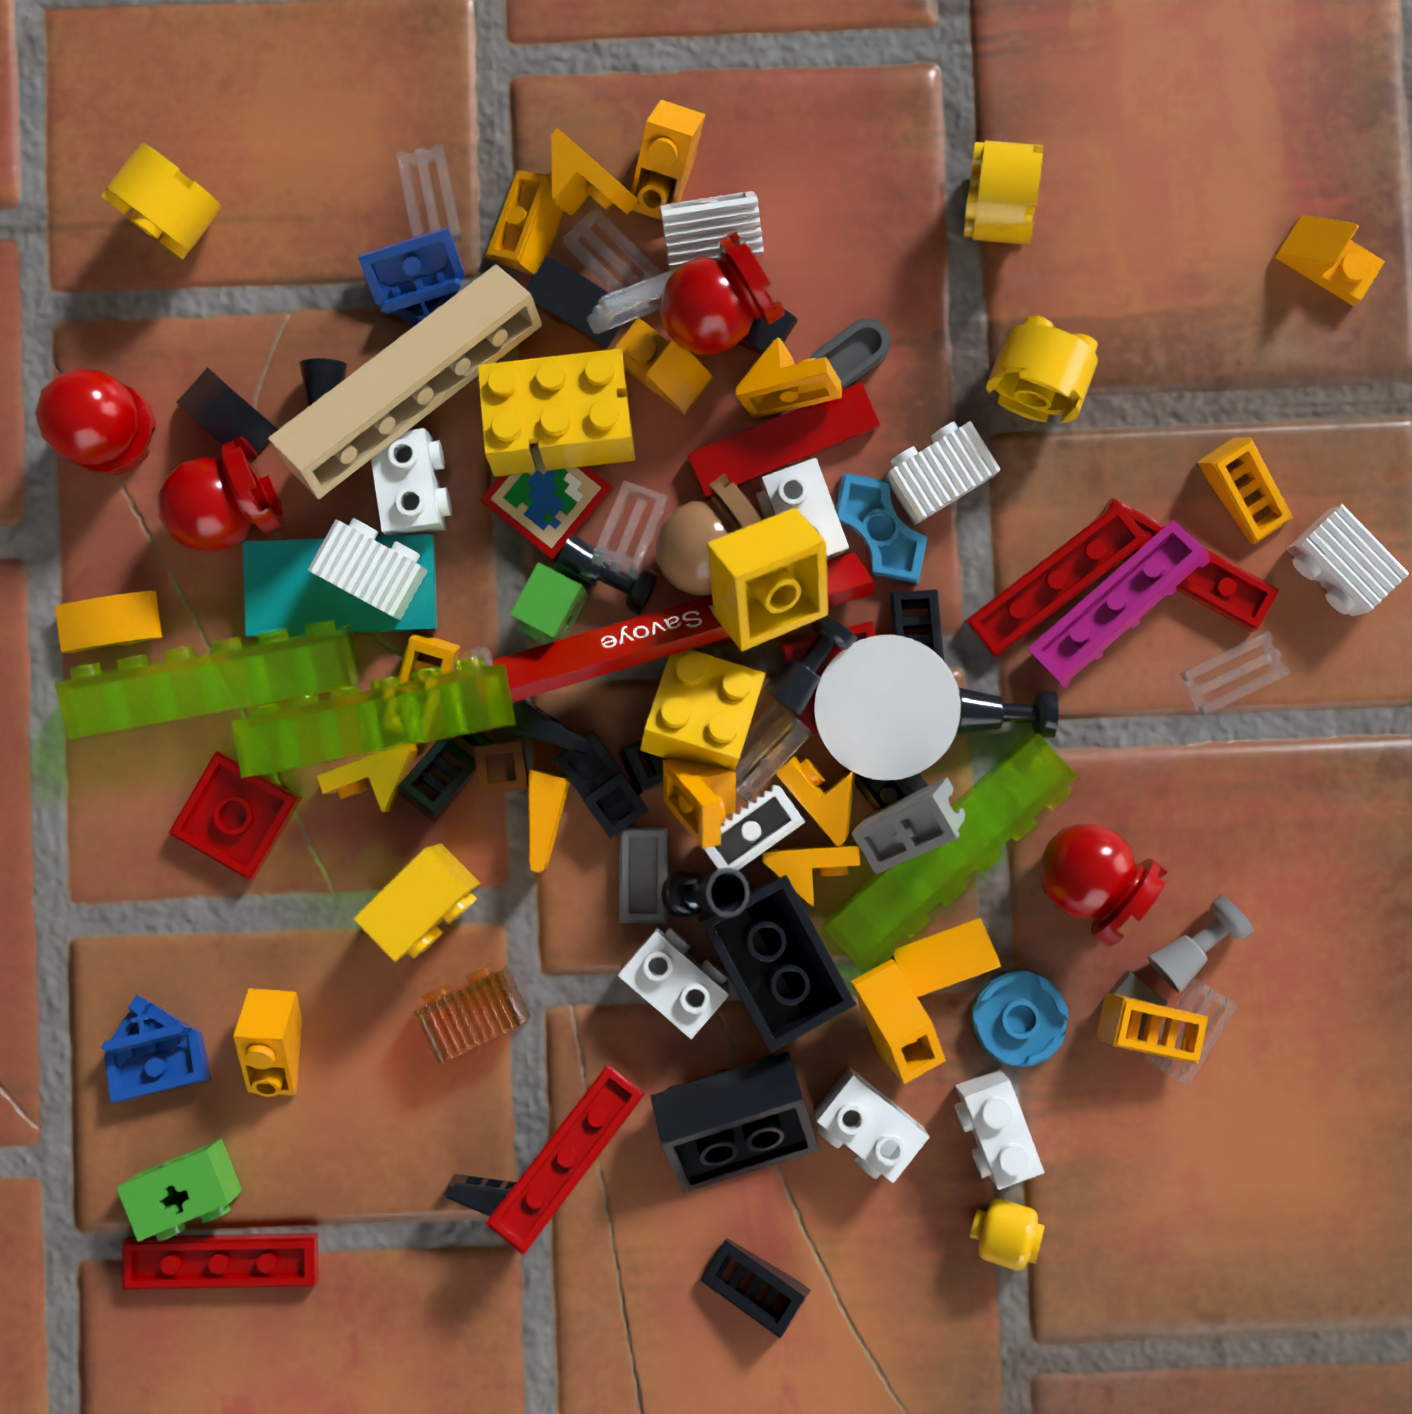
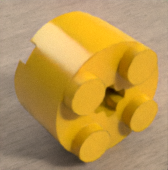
M987 140L985 142H975L963 237H973V240L1030 245L1034 225L1032 218L1035 206L1037 205L1043 145Z
M141 143L138 149L134 150L100 195L124 215L131 209L132 212L127 219L150 237L153 236L158 239L163 234L159 242L182 260L191 251L222 208V205L195 181L192 182L180 172L177 166L145 143Z
M1027 316L1023 324L1011 327L1006 332L986 389L989 394L995 389L1000 394L997 403L1019 416L1035 421L1047 422L1049 414L1062 415L1060 423L1071 422L1080 413L1098 363L1095 353L1098 343L1088 335L1070 334L1054 328L1053 324L1044 317Z

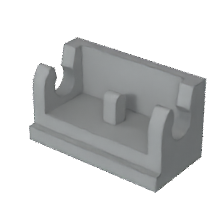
M947 777L869 813L851 833L875 874L881 873L959 837L960 834L957 830L965 820V811L963 808L957 811L952 810L949 804V797L952 796L954 788Z

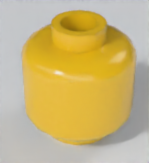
M996 1198L990 1202L987 1211L977 1209L970 1238L979 1240L978 1254L983 1260L1020 1271L1027 1266L1028 1262L1036 1264L1045 1225L1038 1223V1215L1032 1208Z

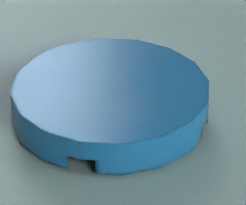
M1007 970L991 977L977 992L971 1008L972 1029L979 1044L995 1060L1012 1066H1034L1049 1059L1062 1045L1066 1035L1068 1008L1060 991L1043 976L1027 970Z

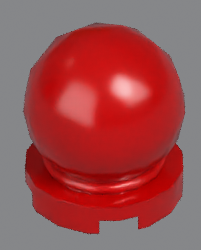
M736 230L718 241L721 250L719 258L701 256L683 263L668 278L661 294L660 316L666 333L679 347L695 354L716 355L732 349L748 335L754 318H761L769 326L785 315L781 302L773 303L765 288L770 286L771 283L746 242L740 243V237Z
M75 369L57 374L41 390L35 412L41 437L58 456L94 473H106L108 475H118L133 470L146 459L150 452L147 448L152 440V428L156 429V421L151 406L139 392L100 370Z
M242 436L225 443L221 447L222 460L206 456L187 460L168 473L158 493L159 518L172 539L187 549L206 553L229 550L246 538L252 524L257 525L265 533L285 525L280 518L285 514L274 484L269 475L262 478L259 477L249 460L257 456V453Z
M1076 824L1061 829L1048 842L1039 866L1043 891L1059 910L1075 918H1093L1091 935L1105 946L1110 947L1124 938V935L1118 929L1131 916L1139 922L1144 918L1166 884L1160 878L1168 873V870L1152 858L1136 864L1132 848L1118 832L1099 824Z

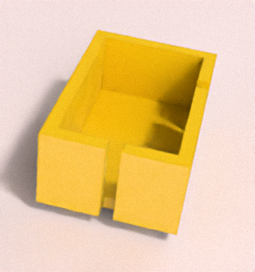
M622 348L478 365L485 455L494 477L536 472V463L530 447L532 443H538L546 471L635 461Z

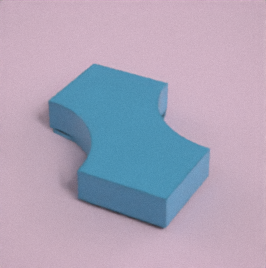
M843 473L836 513L840 523L854 530L867 546L871 559V576L917 585L920 579L927 536L911 530L898 518L890 500V481Z

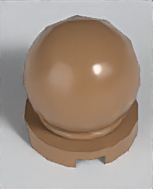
M725 474L708 485L713 495L710 501H691L676 508L661 525L656 541V561L663 576L677 589L693 595H712L707 543L762 520L734 482L730 484Z

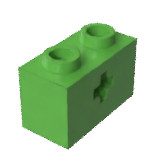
M538 562L510 615L520 622L517 631L544 645L551 643L552 640L557 641L568 637L589 595L579 583Z
M222 1138L133 1174L116 1187L138 1242L153 1235H156L158 1241L168 1239L186 1229L184 1222L199 1216L203 1223L214 1220L231 1210L229 1203L242 1192ZM187 1191L188 1196L182 1195L178 1197L177 1192Z

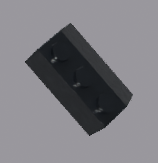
M786 874L750 890L748 904L737 916L727 918L708 912L697 918L770 1053L857 1005Z
M788 1051L778 1055H767L761 1057L756 1062L731 1070H720L709 1077L687 1084L673 1085L665 1091L650 1095L661 1146L683 1194L820 1150Z

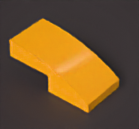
M156 591L111 595L55 606L61 653H76L110 645H129L162 638Z

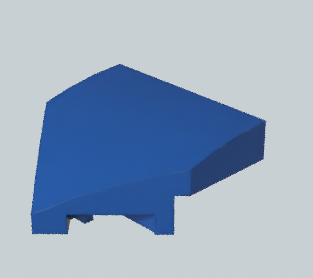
M450 226L362 253L358 257L375 304L381 306L380 311L386 314L390 313L414 326L458 293L465 276Z
M136 995L129 1005L128 1009H130V1012L110 1041H105L101 1046V1049L106 1051L104 1056L111 1103H121L211 1080L202 1033L140 995Z

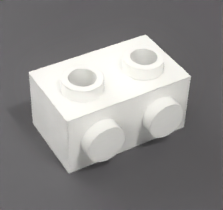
M425 428L408 430L371 459L381 530L387 536L415 535L447 530L445 516L452 515L447 487L440 488L438 470L445 469L441 442L433 441V437Z
M817 458L762 477L760 484L762 491L755 493L764 520L796 507L826 540L827 560L847 552L849 546Z
M657 926L623 965L618 976L692 1039L730 995L729 988L724 984L728 977L710 960L706 959L701 964L687 952L692 947L691 944L677 931L670 927L665 933Z
M851 1067L847 1068L814 1110L816 1121L820 1124L817 1128L818 1133L838 1149L844 1143L858 1155L854 1161L874 1179H877L882 1174L894 1183L930 1138L925 1128Z
M1000 1069L955 1085L961 1102L954 1104L955 1110L964 1132L970 1130L973 1132L978 1147L972 1149L971 1153L981 1178L989 1176L997 1189L1000 1190L1043 1174V1167L1010 1079Z

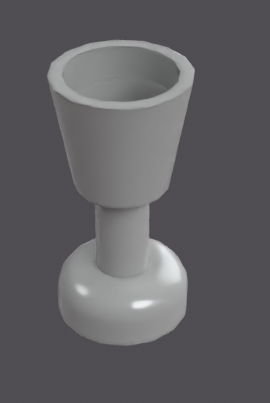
M1222 895L1218 896L1210 905V914L1214 920L1192 939L1184 935L1147 956L1158 974L1179 994L1207 962L1205 953L1226 935L1240 941L1246 939L1254 932L1253 926L1244 914L1229 899Z

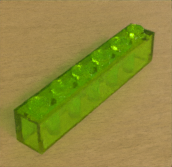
M334 619L305 625L306 633L288 636L287 628L259 633V642L242 645L240 637H232L211 642L212 650L195 653L193 645L163 651L165 659L148 662L147 655L140 654L116 660L118 668L101 671L100 663L70 668L71 677L54 683L68 740L352 688L362 681L351 626L335 627Z
M484 657L471 658L454 662L455 671L442 674L441 667L411 672L413 681L400 683L399 676L370 681L371 690L359 692L358 686H348L329 690L330 699L319 701L318 695L289 699L290 708L280 710L279 704L250 708L251 717L232 721L241 778L276 774L515 725L505 665H485Z
M1039 733L1029 734L951 805L953 811L961 808L965 811V820L957 830L960 834L957 839L881 873L874 874L820 923L821 926L862 972L869 966L874 969L885 963L895 953L892 945L905 933L911 938L921 931L931 920L927 913L940 901L944 905H948L965 890L966 885L963 881L977 869L980 873H983L998 861L1002 855L998 849L1011 837L1018 841L1028 834L1037 824V821L1033 818L1046 805L1053 809L1062 803L1073 791L1068 785L1078 776Z

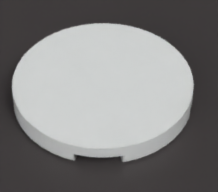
M872 636L853 643L850 648L842 650L825 669L815 695L816 725L828 751L847 769L861 776L876 780L904 779L930 768L951 746L958 731L960 721V692L954 675L947 664L926 645L903 636Z

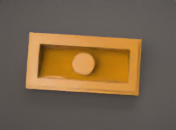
M524 171L516 172L486 252V259L525 274L534 275L544 257L548 256L564 210L552 200V175Z
M976 918L891 949L894 961L899 966L917 997L1001 967L981 918Z

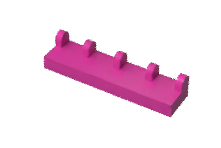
M1172 520L1028 648L1030 654L1049 672L1057 684L1065 690L1071 684L1070 680L1093 659L1098 661L1104 655L1102 651L1128 628L1134 629L1140 624L1139 619L1165 596L1170 597L1177 591L1176 586L1196 568H1203L1208 564L1210 560L1207 550L1179 524Z

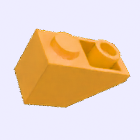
M664 100L659 101L645 124L631 191L639 201L632 208V211L662 220L660 205L679 203L681 201L696 157L706 114Z
M893 959L850 981L878 1056L903 1084L946 1061L932 1021Z
M248 988L233 1035L248 1093H256L264 1097H274L277 1095L295 1096L302 1016L297 992Z

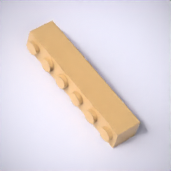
M497 264L412 329L401 335L374 358L363 364L332 390L325 393L311 406L287 422L268 438L286 467L319 500L478 376V365L495 363L539 329L542 323L531 293Z

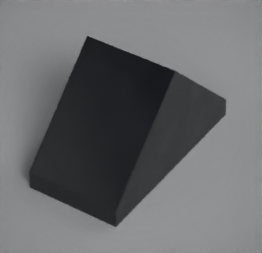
M208 367L177 401L182 409L199 426L224 445L242 436L250 443L257 456L269 444L268 438L279 430ZM257 456L249 459L251 463Z

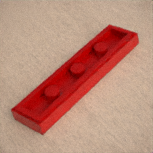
M860 382L843 389L842 398L797 408L689 453L688 459L703 495L708 500L713 496L708 485L723 474L727 476L730 484L734 482L739 487L876 430L880 427V423L864 385Z
M1115 498L1109 500L1103 513L1120 501ZM1120 502L1149 540L1165 527ZM1146 541L1143 545H1141L1139 548H1137L1135 551H1133L1130 555H1128V556H1127L1126 558H1124L1122 561L1126 562V561H1127L1131 556H1133L1140 548H1142L1148 541ZM1207 550L1210 562L1203 568H1196L1176 586V590L1250 632L1257 631L1280 589Z
M1118 502L965 621L991 655L996 657L1143 545L1149 538L1123 505Z
M607 1064L492 1213L485 1225L524 1256L645 1093Z
M318 1233L175 1235L163 1241H158L156 1236H151L139 1242L136 1236H128L122 1241V1290L315 1286L319 1281Z

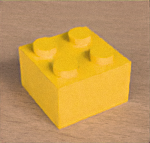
M796 507L707 543L714 616L741 651L828 615L826 540Z
M691 649L669 655L644 729L640 751L666 759L673 758L731 769L735 772L765 672Z
M440 843L424 848L353 919L395 962L407 954L414 959L421 952L426 951L443 934L437 927L443 920L450 924L474 904L477 898L472 892L481 883Z

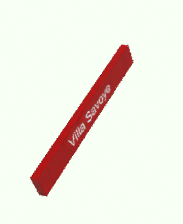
M856 553L827 561L828 607L874 594V581ZM710 595L491 660L504 702L509 704L729 638L730 636L714 616L713 598Z

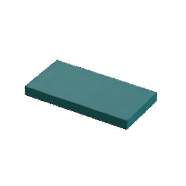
M432 534L376 536L375 541L390 549L394 542L397 541L419 553L421 556L417 564L428 570L401 620L388 615L308 571L325 538L243 542L245 636L247 637L438 630L435 536Z

